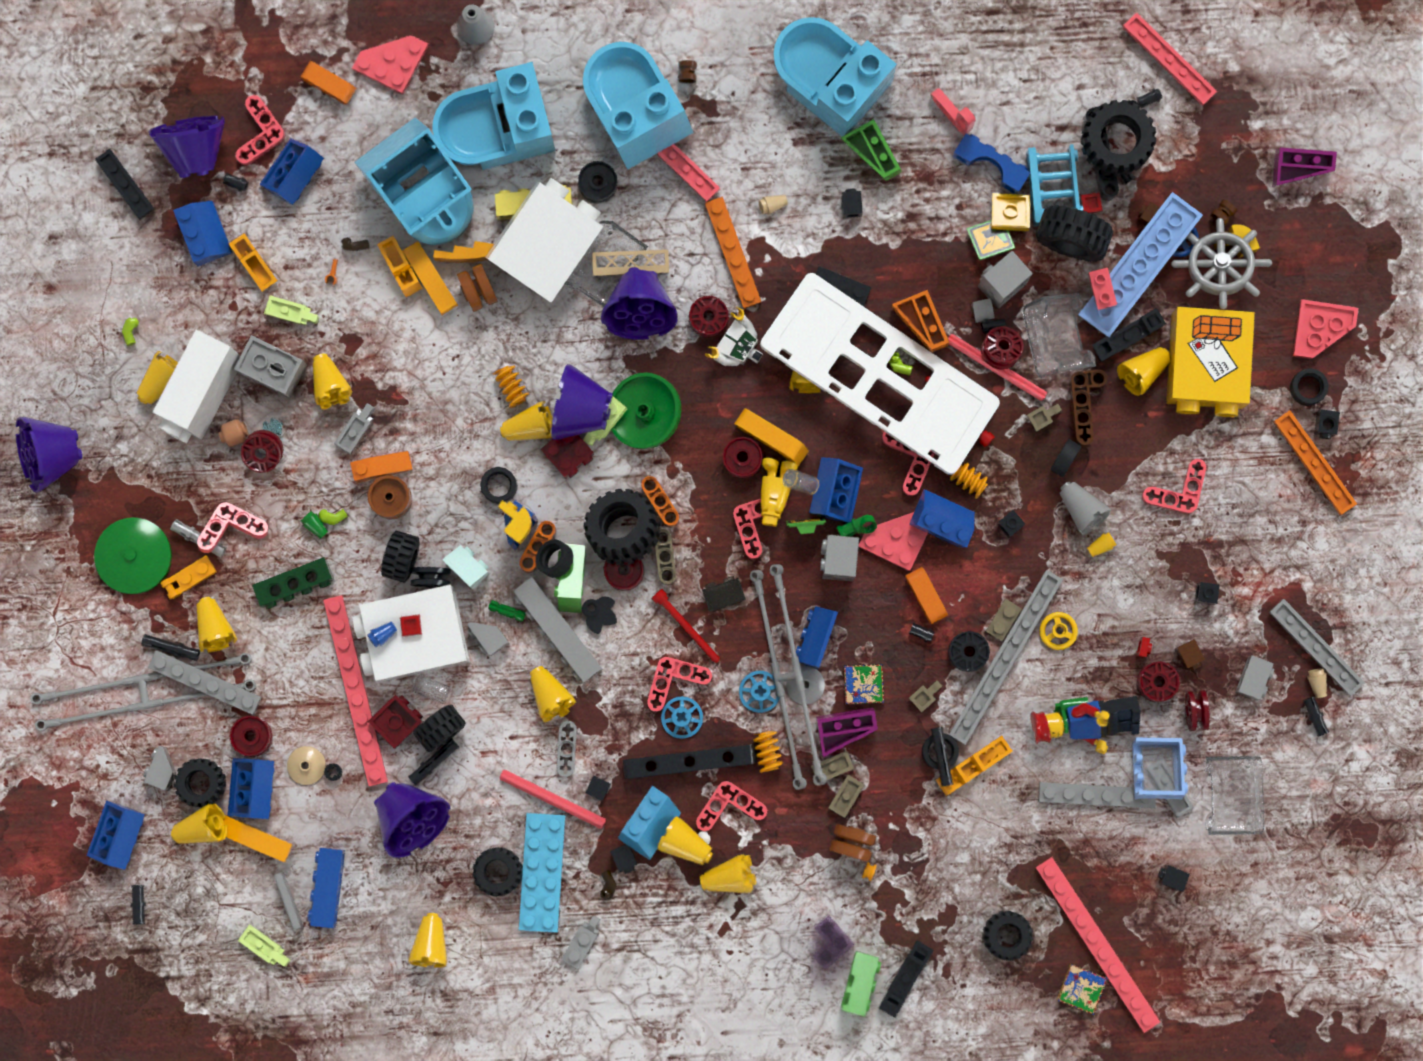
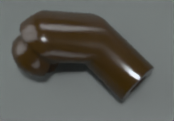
M346 237L341 240V247L345 251H360L370 248L368 239L351 242V238Z
M610 870L601 873L605 881L604 887L600 891L602 899H610L617 887Z

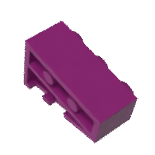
M1281 147L1275 149L1272 187L1335 171L1337 152Z
M874 708L816 716L823 757L878 730Z

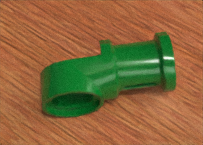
M864 515L856 520L853 518L851 522L843 526H837L840 536L851 537L857 533L870 534L877 528L876 521L872 515ZM867 522H872V524L867 527L863 526Z

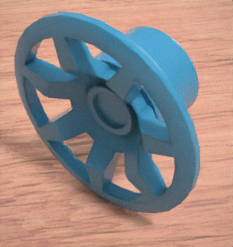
M754 671L749 673L740 684V700L747 709L753 712H767L774 708L780 699L778 695L776 699L770 696V691L775 689L776 686H768L766 684L767 676L774 681V676L768 672ZM763 674L764 677L761 682H757L753 675ZM750 678L753 686L751 688H743L746 680ZM743 691L751 693V698L747 702L743 698ZM767 699L773 702L770 707L763 709L764 700ZM756 700L759 702L760 709L752 708L749 704Z
M683 696L676 697L664 706L661 713V722L666 732L671 736L681 739L688 738L696 734L701 728L703 712L699 704L693 699ZM681 700L679 708L674 709L670 706L673 702ZM684 700L690 701L695 706L686 709L684 707ZM668 708L672 712V717L665 720V712ZM696 708L699 711V720L691 716V713ZM673 722L676 725L674 732L668 729L666 723ZM690 722L698 723L693 732L690 731L688 725ZM680 727H684L688 734L678 735L676 733Z

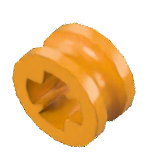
M867 862L862 878H868V881H871L877 865L871 866Z

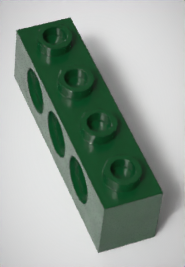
M323 557L253 584L252 587L259 606L270 609L277 606V602L282 600L284 602L294 600L295 595L300 593L302 595L312 593L313 588L320 586V589L330 586V582L335 579L327 559ZM315 572L317 575L316 580L309 582L307 579L308 575ZM297 579L299 582L298 587L291 589L290 582ZM279 586L280 594L273 596L272 589Z

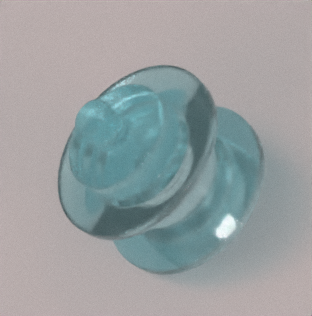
M271 418L270 423L267 421L263 422L264 430L271 431L277 435L282 434V422L275 418Z

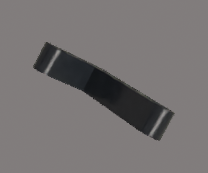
M1128 100V104L1132 105L1133 103L1138 104L1134 100ZM1100 106L1090 108L1086 112L1083 118L1084 125L1088 119V116L1091 115V113L1096 108L1098 109ZM1110 123V124H1108V125H1106V126L1114 125V124H1119V123ZM1104 127L1101 132V139L1104 146L1111 151L1106 127ZM1094 169L1100 197L1105 201L1113 200L1119 191L1117 177H1114L1112 173L1109 176H1103L1101 169L1099 171ZM1106 187L1112 188L1113 191H1114V194H1112V195L1107 194V193L1105 192V188H1106Z

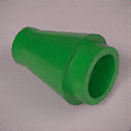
M312 511L300 521L304 528L315 534L319 539L328 532L317 513L314 514Z

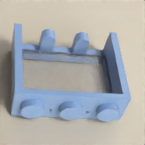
M1135 738L1132 742L1135 799L1182 800L1185 794H1187L1188 783L1184 779V775L1187 773V765L1183 761V756L1186 754V746L1182 743V738Z

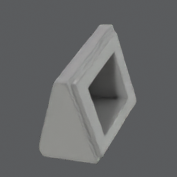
M991 298L972 302L975 323L985 319H994Z

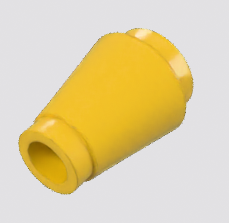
M1108 532L1099 536L1087 549L1092 557L1113 550V547L1117 544Z

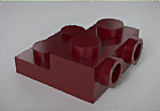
M579 435L559 440L552 439L540 449L565 479L568 476L570 478L575 476L579 472L578 468L584 464L586 466L594 459L592 457L594 452Z
M396 694L367 721L394 749L423 722L421 720L422 714L417 709L412 711L407 706L410 702L403 695L399 697Z

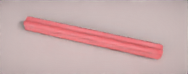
M954 334L949 336L950 346L1038 400L1043 401L1046 397L1047 392L1010 369L999 370L991 367L983 359L980 350Z
M503 770L500 775V780L595 827L602 829L606 822L605 818L512 772Z

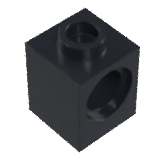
M854 188L846 189L841 195L843 219L862 217L861 191H856Z
M1319 410L1316 415L1314 435H1320L1319 438L1331 439V437L1336 436L1340 412ZM1324 420L1331 424L1330 430L1323 427Z
M1014 510L997 523V526L1008 538L1025 525L1024 521Z
M1205 582L1197 583L1194 603L1216 605L1220 585Z
M625 844L610 851L619 873L624 871L625 874L636 870L634 866L638 865L631 847Z
M1165 865L1164 868L1161 867L1157 878L1160 879L1158 883L1184 892L1190 874L1170 865Z

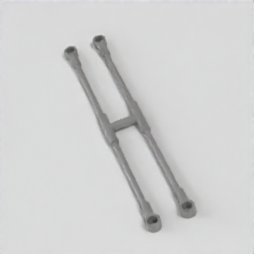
M775 564L770 567V574L774 576L776 589L780 596L792 654L793 672L781 674L779 662L776 660L763 597V572L761 570L751 571L750 579L754 582L756 593L759 596L772 659L771 666L777 695L780 698L795 777L793 787L799 790L804 789L807 783L805 778L802 777L800 764L797 761L784 698L783 682L795 679L797 690L800 693L814 760L812 761L815 772L813 782L815 785H823L827 782V777L822 772L820 759L818 760L804 693L805 686L799 657H797L783 592V567L780 564Z
M242 653L240 656L227 658L224 661L193 667L202 670L241 663L248 665L251 663L252 657L248 653ZM247 655L249 658L247 662H243L242 660L243 656ZM154 672L57 693L55 691L44 694L34 693L31 695L30 700L33 704H41L43 701L57 699V697L119 685L126 686L137 683L139 685L141 702L64 719L37 720L35 728L39 731H45L47 728L60 726L63 723L126 711L144 710L163 706L167 703L209 695L199 692L149 701L146 682L166 677L161 673ZM251 679L246 680L244 683L234 684L248 691L256 689V682ZM248 682L253 683V687L251 689H248L247 687ZM36 695H39L40 700L38 702H35L34 700ZM40 722L44 723V727L42 729L39 728Z

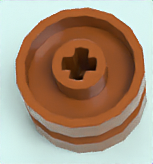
M482 264L472 267L474 280L471 279L466 270L457 274L461 283L460 288L466 301H469L473 312L483 308L480 296L484 297L486 304L489 306L498 302Z
M393 475L381 476L375 479L367 493L371 509L380 517L388 520L404 516L410 510L412 504V492L409 486L399 477ZM393 495V498L391 500H388L387 496Z
M836 824L834 834L844 838V842L832 840L829 850L870 862L872 852L861 848L862 844L874 846L877 836L866 833V830Z

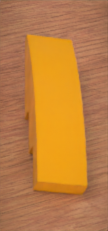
M419 241L402 250L441 315L457 307L458 304Z
M474 241L473 248L454 245L453 253L434 250L433 258L435 261L450 263L487 261L486 255L494 244Z
M1001 735L951 769L953 785L942 787L940 777L936 779V782L947 796L1013 751Z
M225 815L223 822L228 827L227 838L277 860L286 862L293 846L292 843Z

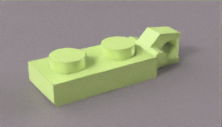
M269 296L264 312L265 315L300 325H306L307 321L317 324L319 316L310 313L311 309L305 305L274 296Z
M613 397L609 405L611 413L609 420H607L606 429L587 433L583 439L584 442L592 446L596 440L600 441L602 438H605L628 408Z
M251 924L248 925L238 939L240 943L268 963L275 965L278 962L285 967L290 962V959L283 954L285 950L279 944Z

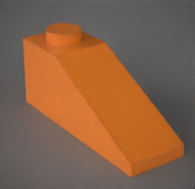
M409 451L350 462L354 481L357 484L374 480L381 476L413 470Z

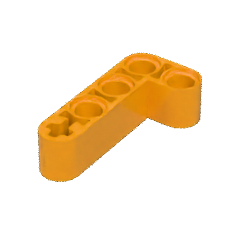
M744 408L734 423L737 428L780 453L787 461L796 463L798 467L809 452L798 439Z

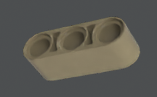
M660 529V534H667L668 540L665 543L658 541L655 546L658 575L662 584L672 585L676 580L672 538L668 530ZM664 552L669 553L671 556L667 562L660 560V555ZM670 571L673 574V578L670 581L663 580L662 574L664 572Z

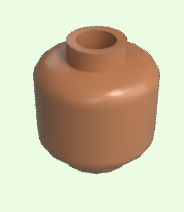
M238 419L222 424L221 432H219L221 442H226L229 447L244 443L246 437L249 436L245 423Z

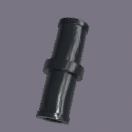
M1315 696L1303 700L1309 713V721H1312L1317 736L1329 733L1323 719L1324 713L1320 711Z
M132 885V903H130L133 911L132 925L145 924L144 907L146 902H144V885Z

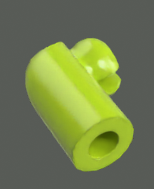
M894 352L888 361L892 370L897 373L911 375L913 366L903 364L899 353Z

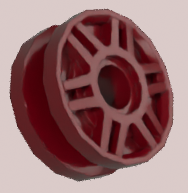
M703 296L691 305L689 324L697 335L713 338L720 335L726 329L729 315L728 309L722 300L714 296ZM704 314H713V320H705L703 317Z
M1005 326L995 327L989 331L982 342V357L993 368L999 370L1009 369L1016 364L1023 353V340L1018 332L1012 328Z
M264 429L256 430L247 437L241 446L240 454L246 467L254 472L266 473L275 469L283 457L284 447L280 438L273 432ZM259 449H263L266 454H262Z
M738 437L728 442L722 455L723 463L728 473L741 479L750 478L755 475L761 468L763 460L762 450L758 443L747 437ZM745 453L748 456L747 461L739 462L737 459L738 455Z
M605 560L603 567L604 576L613 588L620 591H629L636 588L642 582L645 572L641 560H634V563L629 565L627 562L624 565H617L616 562L610 564ZM621 566H628L629 572L626 575L619 574Z
M1162 661L1144 666L1137 677V689L1141 696L1154 703L1164 702L1173 698L1178 692L1180 685L1176 669L1169 663ZM1155 677L1161 678V687H1157L1154 684Z
M1205 690L1198 691L1197 699H1195L1192 691H1187L1185 694V716L1189 731H1196L1197 722H1199L1202 731L1209 730L1210 711Z
M249 715L241 717L233 724L229 737L235 751L241 755L255 757L262 755L269 749L272 744L273 734L271 727L265 720ZM250 731H254L255 739L250 742L247 739V734Z

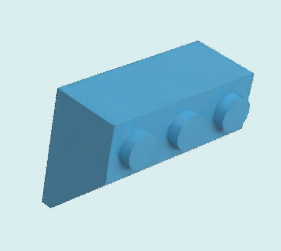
M652 786L621 831L618 839L650 860L657 850L662 835L666 834L668 825L675 817H679L681 812L667 795Z

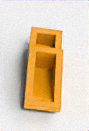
M242 233L228 243L261 291L277 282V279L245 233Z
M394 235L378 243L377 246L405 297L423 289Z

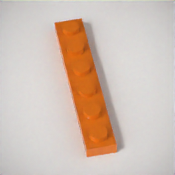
M723 197L706 202L707 212L743 310L760 304L761 299Z
M1289 410L1273 421L1339 515L1344 514L1357 505L1293 413Z

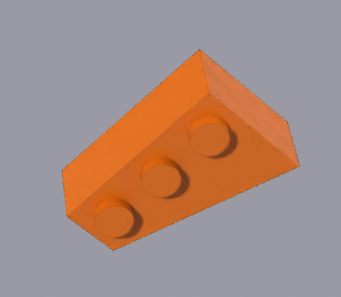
M928 290L892 304L894 312L931 353L949 346V340Z

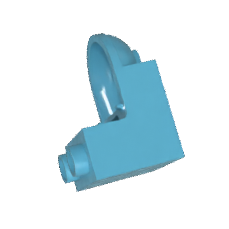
M815 17L802 18L789 24L780 33L774 47V64L779 76L787 84V92L842 137L853 130L892 84L897 65L868 40L860 46L833 23Z
M615 42L603 46L588 60L583 73L584 91L627 169L634 167L694 133L686 112L668 80L663 77L654 59L644 48L630 42Z
M533 62L495 71L497 81L451 94L439 105L433 118L434 137L449 158L459 164H481L482 169L486 170L556 151ZM503 103L505 116L511 130L504 133L497 105Z
M416 117L354 162L403 228L414 239L429 245H441L455 240L468 227L474 208L470 192L472 189L429 128ZM422 166H425L429 174L405 191L400 183L413 176Z

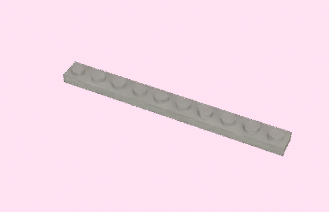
M1048 570L1044 572L950 731L949 735L964 745L968 742L1063 581L1062 578Z

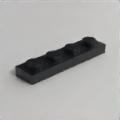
M110 148L95 159L139 220L155 210Z

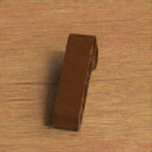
M1102 370L1078 371L1069 380L1074 441L1081 447H1087L1094 437L1090 390L1101 389L1106 384L1108 377ZM1093 376H1100L1102 378V383L1096 384L1093 380ZM1081 377L1083 385L1075 384L1074 378ZM1076 396H1083L1085 403L1078 404ZM1078 415H1085L1087 422L1080 423L1077 419ZM1088 427L1084 430V436L1088 437L1084 442L1083 439H1080V436L1083 434L1082 428Z

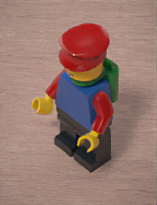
M1137 696L1108 700L1105 703L1104 700L1089 702L1088 697L1061 700L1055 704L1053 713L1045 714L1044 712L1036 713L1032 711L1030 713V721L1036 744L1040 741L1050 743L1051 738H1058L1063 735V732L1065 734L1069 732L1071 739H1082L1093 746L1097 745L1095 751L1106 754L1108 749L1106 742L1098 739L1107 737V735H1116L1119 732L1131 731L1132 735L1139 734L1141 710Z

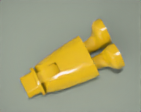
M764 458L762 466L767 471V476L762 477L761 485L762 524L776 527L778 519H781V514L791 490L792 481L788 480L789 476L797 471L798 465L790 461L781 462L779 478L776 477L779 462L772 458Z

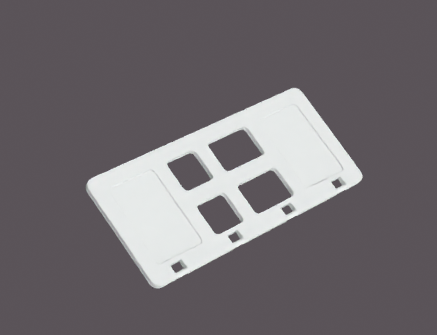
M809 273L805 276L760 342V346L764 351L778 358L786 366L823 391L834 396L835 399L872 424L877 425L885 433L922 458L927 459L948 475H952L958 470L1000 403L999 399L988 390L814 273ZM861 324H865L886 340L874 358L850 343L851 337ZM896 349H902L933 371L932 376L922 390L917 389L886 367ZM781 350L791 356L789 360L779 354ZM840 355L845 356L864 370L863 376L854 389H849L828 373ZM876 380H880L912 402L911 408L901 422L896 421L865 399L866 394ZM832 383L841 390L839 393H836L829 388V385ZM880 417L890 423L888 427L878 421ZM930 450L939 456L937 460L928 455Z

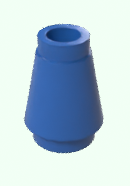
M390 621L370 630L367 636L376 648L379 645L382 646L397 629Z

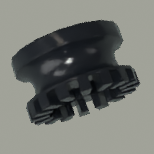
M334 763L327 765L324 771L326 778L331 781L340 779L343 773L341 766ZM336 767L338 775H334L332 778L330 777L331 773L328 771Z

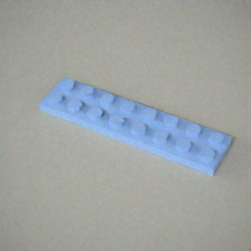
M1172 192L1110 273L1117 305L1097 311L1093 295L1078 315L1104 335L1110 337L1203 215Z

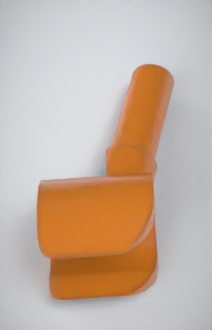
M333 259L330 274L325 277L326 284H328V279L331 276L334 278L333 285L338 282V278L335 276L337 259Z

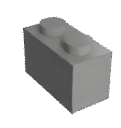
M1252 655L1248 656L1235 692L1254 700H1261V697L1264 698L1268 690L1266 683L1268 679L1271 680L1274 673L1272 668L1274 663Z

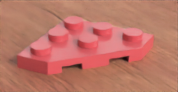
M412 35L361 51L352 69L403 95L429 45Z
M1301 299L1293 356L1312 359L1356 327L1358 308Z
M913 512L878 524L874 532L863 534L858 547L910 571L928 533L909 525L914 514Z

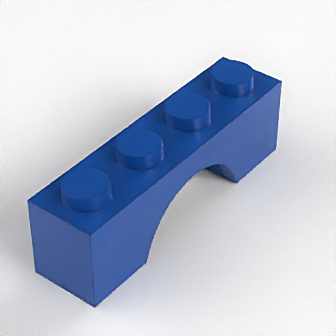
M966 133L952 156L967 166L978 161H987L994 164L1001 174V187L1013 194L1020 192L1030 175L1026 166L1022 164L1017 165L1012 162L1011 157L1006 154H999L993 146L981 143L980 139L973 134L968 135Z

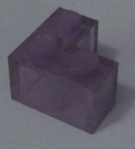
M829 914L814 926L826 942L812 956L824 970H827L855 944Z

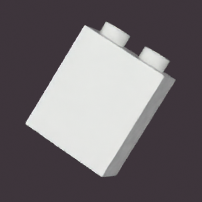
M552 178L549 179L546 185L540 182L535 183L486 255L488 260L549 302L554 300L603 228L602 225L596 222V219L601 214L600 211L584 200L579 203L577 208L567 202L564 198L569 193V190Z
M196 329L153 410V413L162 419L158 428L186 444L191 435L202 440L237 374L234 368L240 355L231 346Z
M451 585L359 605L361 615L353 616V625L357 639L366 637L369 652L361 654L365 676L374 675L377 682L381 683L470 663L455 589ZM420 615L422 634L403 637L400 617ZM391 621L397 631L382 646L379 645L375 648L367 634L370 633V630Z

